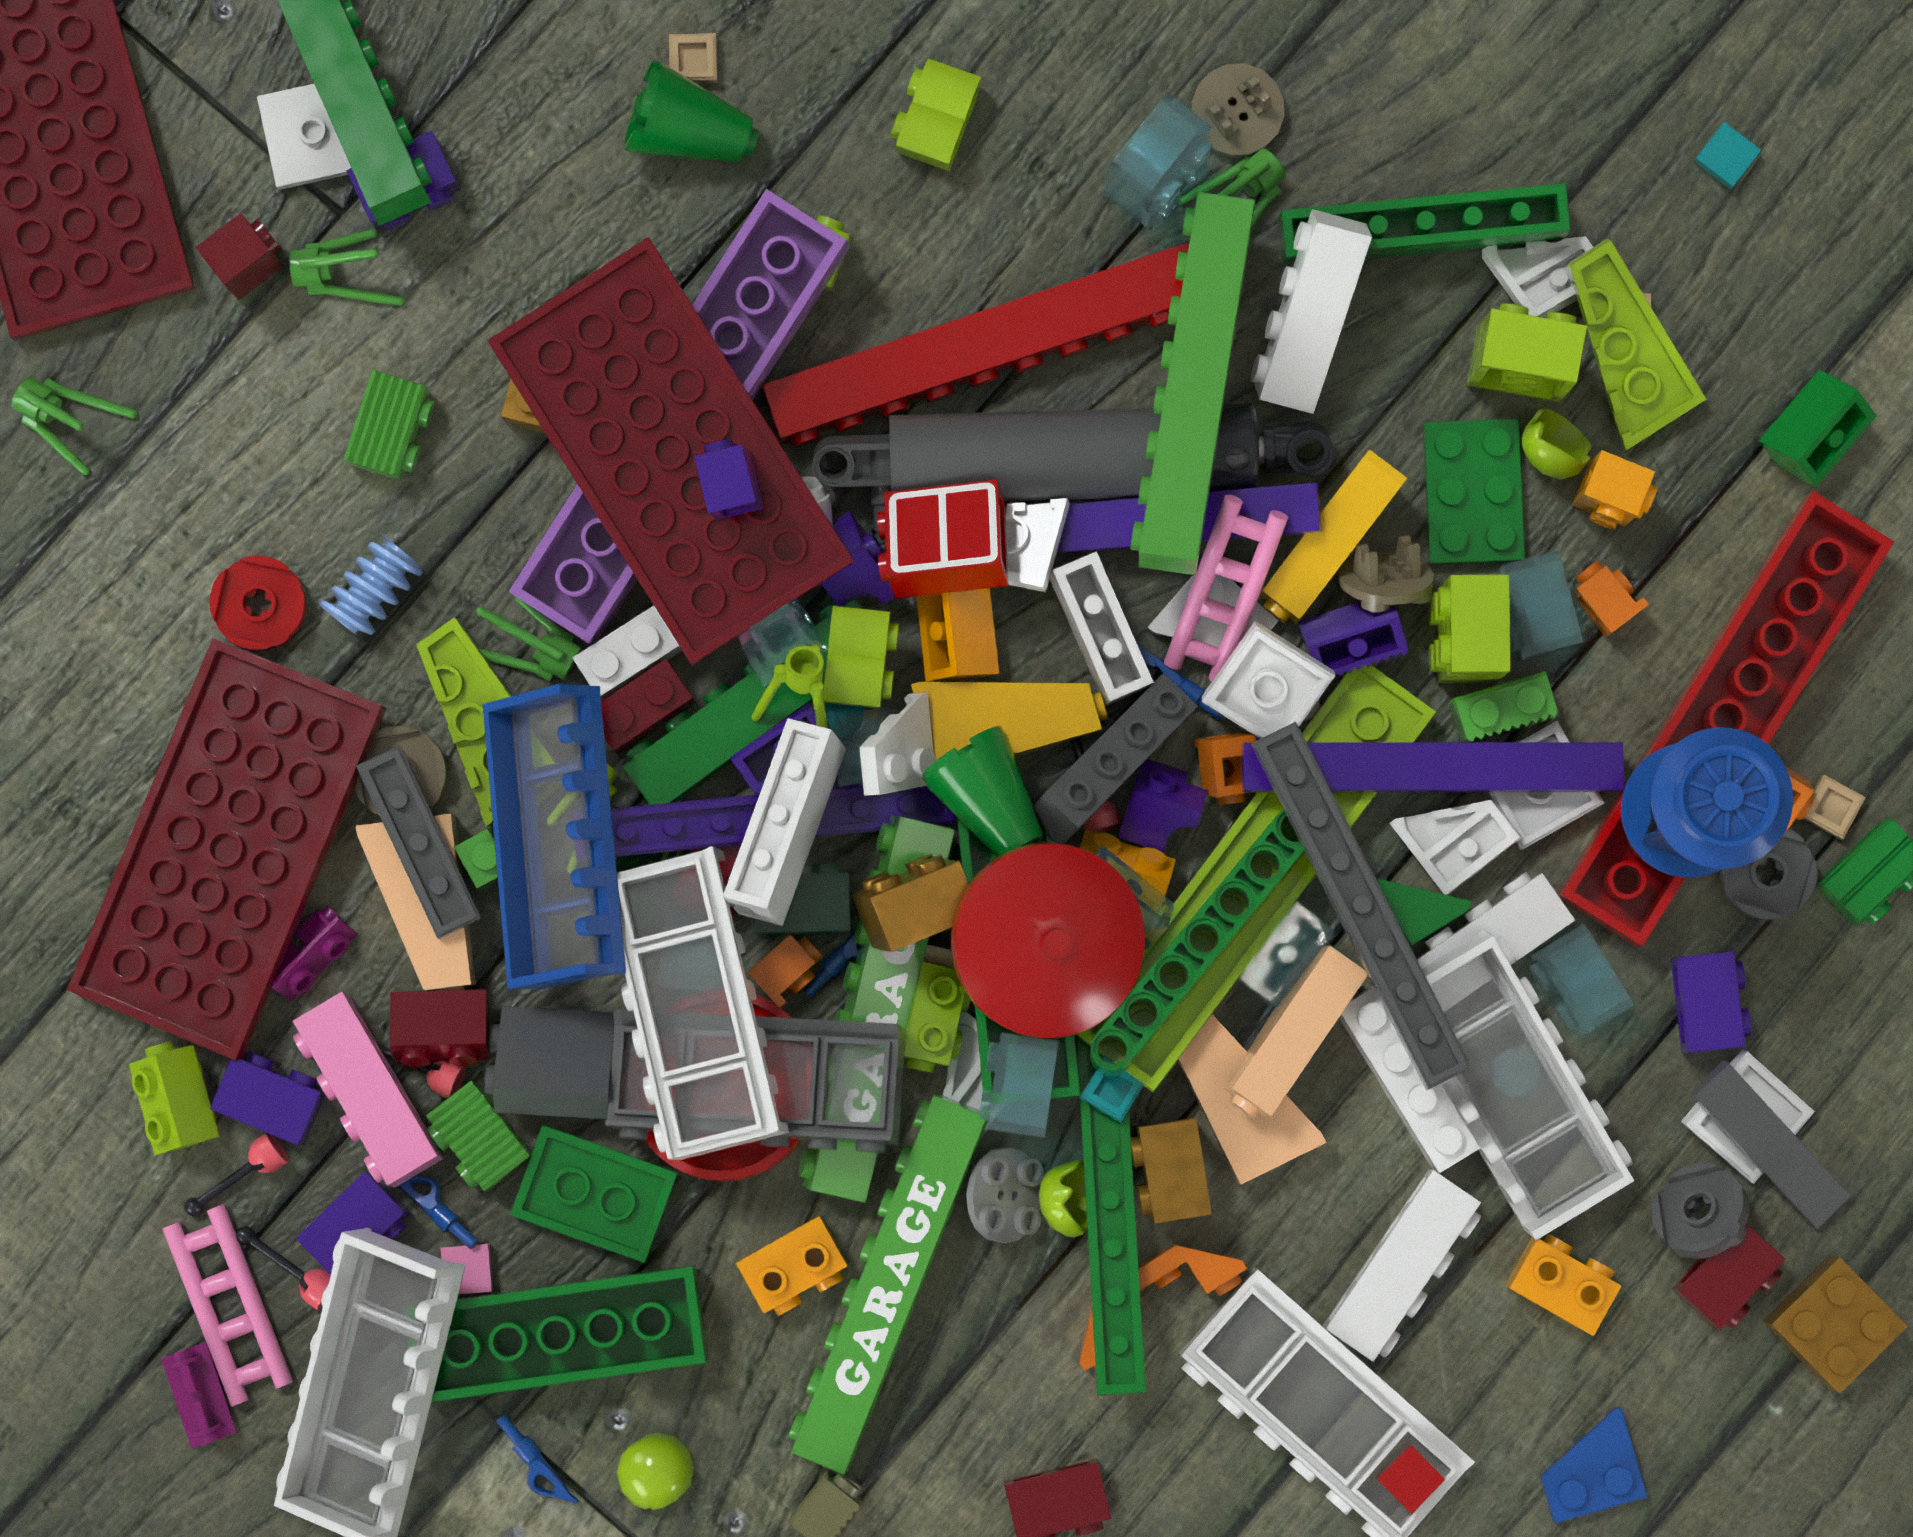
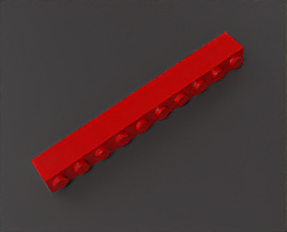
M1190 242L762 384L781 443L792 442L794 448L801 447L819 440L818 432L833 427L837 428L838 433L846 432L864 425L863 417L878 412L882 413L883 418L889 417V415H897L910 409L908 402L926 397L928 403L945 399L954 394L953 387L967 382H971L973 388L984 386L999 379L997 372L1016 367L1017 373L1029 371L1044 364L1042 357L1057 352L1061 353L1062 358L1074 356L1089 349L1087 342L1105 337L1107 343L1119 341L1134 334L1132 327L1150 322L1151 328L1168 324L1171 297H1181L1183 281L1175 280L1179 251L1188 252Z

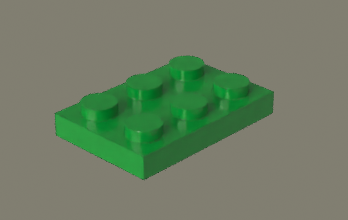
M1519 419L1424 422L1422 427L1428 565L1523 562L1525 560Z
M542 1125L510 1215L646 1263L678 1172L547 1125Z

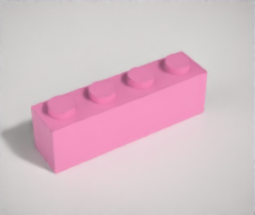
M340 992L293 1020L299 1032L293 1036L298 1049L306 1060L312 1057L315 1059L322 1071V1074L316 1077L317 1081L330 1101L337 1098L346 1113L340 1117L341 1123L354 1142L359 1139L363 1142L369 1153V1156L364 1158V1162L377 1183L384 1180L387 1186L396 1188L444 1159L350 995Z

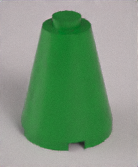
M651 60L642 80L648 82L647 88L643 87L640 95L637 94L624 140L626 142L624 146L625 151L637 154L739 163L743 155L751 157L759 135V130L752 128V117L662 62Z
M1001 726L989 728L969 738L971 744L958 751L956 748H953L923 772L922 779L926 787L997 857L1015 848L1038 843L1043 838L1008 735Z

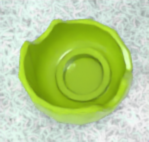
M1540 408L1523 431V451L1529 463L1543 475L1561 480L1574 477L1590 461V457L1587 455L1592 446L1590 441L1569 420L1553 410Z
M1081 1159L1050 1169L1044 1174L1040 1183V1210L1049 1226L1066 1237L1074 1238L1083 1235L1087 1231L1084 1162Z
M650 1433L633 1442L622 1453L616 1475L621 1493L634 1506L645 1510L650 1508L657 1510L670 1505L687 1492L691 1485L695 1466L689 1449L675 1436Z

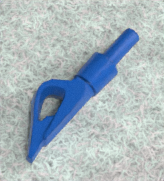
M1137 643L1148 670L1149 667L1152 669L1158 668L1161 674L1164 673L1195 704L1221 722L1224 715L1202 702L1201 696L1205 689L1190 679H1186L1174 669L1167 667L1162 660L1151 652H1147Z
M855 931L820 964L823 969L803 989L810 998L832 976L836 979L851 959L857 958L859 948L858 944L854 943Z
M414 1176L398 1186L399 1189L430 1216L444 1233L452 1232L469 1249H473L477 1245L478 1240L458 1223L459 1216L440 1203L441 1189L436 1180L430 1177ZM419 1182L429 1185L431 1187L430 1194L425 1196L415 1191L412 1183Z
M505 1414L501 1416L496 1423L515 1445L512 1450L529 1466L527 1474L529 1489L538 1495L553 1497L575 1504L578 1503L579 1500L569 1492L568 1487L543 1458L540 1450L529 1435L523 1437ZM542 1475L551 1481L554 1491L539 1487L536 1484L537 1477Z

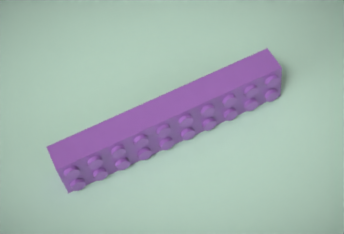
M768 189L765 190L692 304L752 400L850 249L846 239ZM577 484L509 592L582 640L593 645L599 641L638 579Z

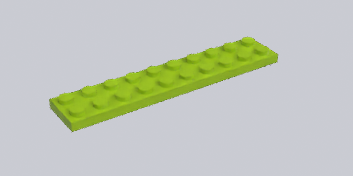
M1371 664L1369 667L1362 665L1360 670L1353 668L1351 673H1346L1304 729L1302 735L1306 743L1416 742L1434 718L1436 711ZM1275 792L1256 793L1145 941L1143 962L1131 991L1277 814L1283 810ZM1332 792L1350 829L1378 793ZM1290 821L1281 825L1282 834L1286 839L1294 842L1299 841ZM1306 853L1126 1070L1127 1073L1140 1081L1151 1092H1155L1317 875ZM1258 857L1251 862L1250 866L1253 873L1260 878H1270L1277 873L1276 864L1267 857ZM1226 894L1220 900L1222 909L1230 915L1242 914L1247 909L1246 901L1238 894ZM1207 930L1195 931L1190 936L1191 945L1199 952L1211 951L1217 945L1215 936ZM1167 967L1159 974L1161 983L1169 989L1181 988L1187 980L1185 973L1177 967ZM1143 1003L1134 1005L1128 1013L1131 1021L1138 1026H1148L1156 1019L1153 1008ZM1112 1014L1099 1024L1076 1034V1036L1091 1047V1042ZM1114 1040L1105 1041L1098 1048V1053L1107 1057L1113 1063L1120 1062L1126 1055L1121 1043Z

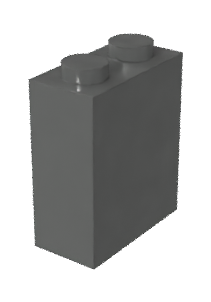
M502 1006L500 1024H492L490 1031V1052L496 1053L495 1065H487L485 1071V1094H493L494 1113L607 1119L615 1027L613 1012Z

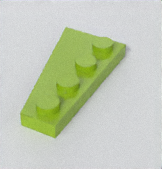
M1605 239L1567 264L1622 448L1628 450L1707 399L1611 240Z
M454 617L417 643L416 646L437 701L440 702L448 723L447 727L454 744L457 746L465 767L464 771L468 782L474 791L481 809L480 813L485 826L489 827L493 824L483 704L508 698L512 695L459 619ZM532 725L535 769L559 763ZM551 782L537 785V792H539L541 789L546 787Z

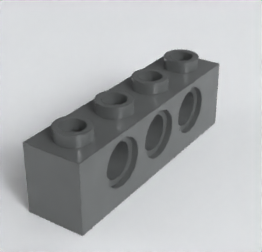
M1163 673L1036 802L1033 808L1040 827L1056 843L1065 844L1183 724L1198 706Z

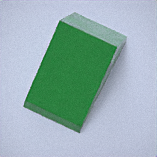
M1376 879L1410 946L1470 909V900Z

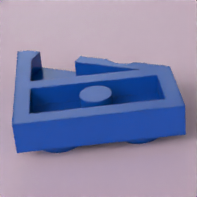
M1619 1406L1608 1411L1606 1417L1586 1435H1582L1566 1454L1559 1460H1555L1540 1474L1554 1523L1647 1497L1623 1411Z

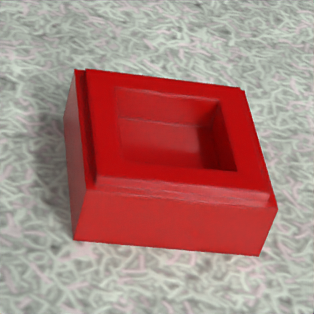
M1411 1444L1376 1477L1411 1514L1445 1481L1439 1472Z

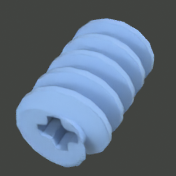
M383 534L381 535L387 543L385 546L374 542L368 544V548L374 556L373 561L360 556L357 557L356 563L361 569L362 574L358 575L349 571L343 574L350 586L349 590L338 586H333L331 589L338 603L333 604L323 600L319 603L325 611L357 637V631L373 635L375 632L368 619L370 616L381 620L386 619L387 615L380 604L382 601L392 605L399 603L393 591L394 587L406 591L410 590L411 585L404 575L406 572L421 576L424 573L415 560Z

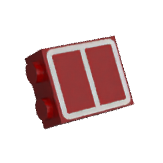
M997 479L884 492L885 511L877 512V526L880 539L885 540L886 553H879L878 566L881 581H889L895 599L1009 586L1005 500Z

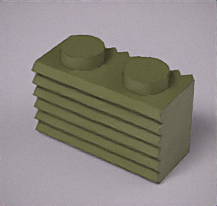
M826 1470L791 1514L788 1523L805 1537H837V1535H841L843 1527L848 1526L849 1520L854 1518L855 1512L860 1511L862 1502L859 1494L861 1493L862 1486L847 1473L844 1475L841 1473L834 1475L829 1470Z

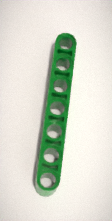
M1284 809L1277 814L1097 1032L1090 1048V1060L1097 1072L1105 1076L1114 1077L1122 1074L1132 1065L1304 856L1305 851L1300 841H1290L1282 834L1281 825L1289 821ZM1258 857H1267L1276 864L1277 873L1270 878H1260L1253 873L1250 866L1251 862ZM1230 893L1238 894L1246 901L1247 909L1242 914L1230 915L1222 909L1220 904L1221 898ZM1207 930L1215 936L1217 945L1211 951L1199 952L1191 945L1190 936L1195 931ZM1170 966L1177 967L1185 973L1186 983L1181 988L1169 989L1161 983L1159 978L1160 972ZM1139 1003L1151 1006L1156 1014L1155 1021L1145 1027L1134 1024L1128 1014L1129 1010ZM1114 1040L1121 1043L1126 1052L1124 1059L1115 1064L1103 1061L1099 1056L1098 1048L1105 1041Z

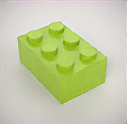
M1500 304L1499 309L1492 308L1476 330L1466 386L1559 403L1577 383L1587 326L1575 324L1576 317L1569 314L1549 312L1547 318L1528 315L1529 309L1524 306Z
M1450 575L1437 589V592H1434L1433 597L1428 602L1429 625H1437V640H1434V644L1429 645L1430 672H1437L1438 684L1495 683L1510 672L1509 575Z

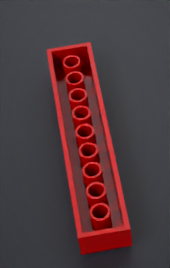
M1812 491L1801 500L1635 768L1653 752L1676 744L1695 732L1709 728L1739 729L1753 734L1769 744L1889 552L1894 541L1816 492ZM1623 790L1615 798L1557 891V895L1563 903L1633 947H1640L1648 939L1685 878L1675 877L1656 870L1647 864L1632 848L1625 834L1621 818Z

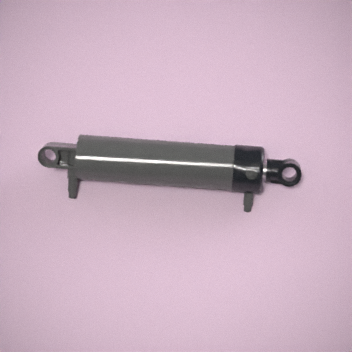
M1223 404L1209 492L1258 488L1259 464H1263L1264 474L1299 473L1310 477L1320 475L1333 462V443L1324 427L1311 421H1303L1295 425L1263 426L1262 436H1259L1257 412L1254 404ZM1153 408L889 415L890 434L830 436L821 440L814 449L812 469L817 480L825 486H870L874 531L879 543L886 545L885 540H881L879 537L877 526V512L885 511L884 492L997 479L1005 501L1060 498H1139L1142 476L1151 477L1154 460L1146 459L1149 431H1159L1161 415L1153 414ZM1312 438L1321 442V449L1313 458L1305 459L1296 454L1297 446L1304 439ZM836 451L844 455L847 459V464L843 469L834 472L824 468L820 459L827 452Z

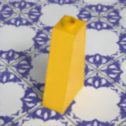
M1369 449L1321 512L1322 532L1305 533L1263 588L1259 596L1266 600L1262 607L1284 624L1288 619L1297 624L1407 480V477Z
M917 682L911 684L913 693L928 692L933 751L936 760L953 748H956L958 751L971 744L969 738L995 726H1001L1008 735L1016 757L1077 738L1101 733L1100 721L1108 719L1101 692L1092 694L1089 683Z

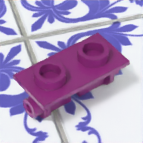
M328 905L322 911L317 909L295 932L305 945L299 950L290 941L276 978L272 981L271 987L291 1002L298 995L310 989L315 982L316 976L331 961L341 957L348 949L349 943L358 935Z
M205 1342L162 1357L161 1361L191 1449L237 1433L207 1343Z

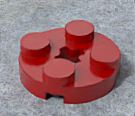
M255 555L240 559L239 562L232 564L218 575L211 589L209 606L213 620L229 642L249 651H268L287 645L299 631L306 615L307 600L301 580L284 563L271 557ZM258 591H265V599L271 602L270 609L263 610L259 617L252 616L253 609L246 606V600L248 597L255 598Z

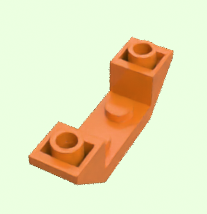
M1173 1244L1138 1266L1140 1291L1153 1282L1158 1289L1164 1287L1182 1275L1178 1267L1186 1262L1206 1294L1215 1290L1218 1296H1221L1243 1282L1239 1274L1245 1271L1247 1267L1239 1258ZM1092 1303L1079 1356V1363L1084 1371L1092 1366L1096 1370Z

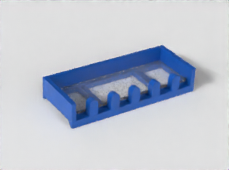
M556 684L483 704L507 988L547 989V987L606 975L625 974L626 967L600 686Z

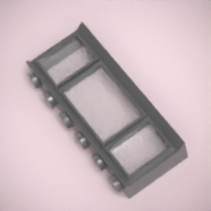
M613 1009L615 1027L607 1120H605V1125L619 1130V1138L647 1140L648 1131L654 1132V1124H658L659 1119L655 1104L649 1105L644 1092L643 1077L648 1076L645 1058L637 1056L632 1040V1030L638 1029L634 1010ZM653 1011L667 1071L739 1053L731 1015ZM755 1017L757 1026L763 1028L767 1039V1047L763 1048L768 1073L774 1075L778 1086V1094L774 1095L779 1120L780 1122L787 1123L789 1133L762 1139L761 1146L787 1148L789 1147L790 1139L808 1140V1148L837 1150V1142L856 1143V1151L884 1153L885 1144H899L906 1043L905 1028L893 1023ZM743 1068L671 1086L683 1142L695 1140V1134L715 1135L756 1124Z

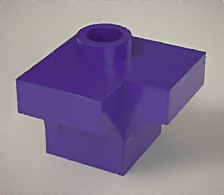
M848 511L834 521L833 528L855 563L823 582L822 586L837 606L840 607L859 596H872L884 604L895 597L889 581L882 582L880 578L878 555L879 553H885L873 533L867 534L851 511Z
M1147 759L1139 768L1118 838L1163 852L1167 839L1173 831L1181 827L1197 828L1208 790L1185 783L1188 772Z

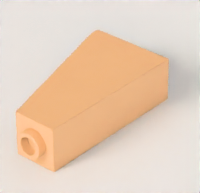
M452 814L436 815L434 817L463 876L461 859L454 848L459 844L456 816ZM383 822L357 825L358 839L423 990H465L464 987L476 985L469 925L441 939H437Z
M1330 945L1312 949L1224 1088L1234 1095L1230 1103L1253 1119L1258 1113L1262 1116H1272L1368 976L1366 971Z
M1212 1014L1179 1058L1178 1063L1237 1183L1241 1185L1327 1142L1323 1134L1287 1095L1272 1116H1262L1258 1113L1254 1119L1230 1103L1234 1095L1224 1088L1247 1051Z

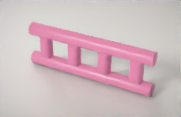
M1233 495L1224 496L1164 659V664L1175 670L1182 668L1185 657L1212 665L1208 677L1211 682L1245 635L1288 520L1286 514L1276 510L1270 511L1266 524L1241 516L1239 511L1243 501ZM1231 533L1259 542L1250 565L1223 556ZM1216 574L1243 583L1235 607L1208 598ZM1201 616L1228 625L1219 648L1192 639Z
M225 1204L207 1210L211 1221L209 1226L186 1235L180 1222L167 1226L162 1230L232 1407L249 1400L244 1388L248 1384L271 1376L277 1389L294 1381L240 1243L236 1238V1233ZM219 1242L229 1269L202 1279L192 1253ZM236 1287L246 1314L220 1324L209 1297ZM253 1331L264 1358L237 1368L227 1341Z

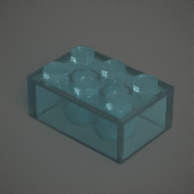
M1167 92L1108 166L1104 195L1147 228L1155 219L1163 223L1178 204L1179 200L1177 198L1181 194L1180 188L1183 183L1186 182L1192 186L1208 166L1207 160L1211 156L1209 152L1213 147L1209 142L1213 127Z

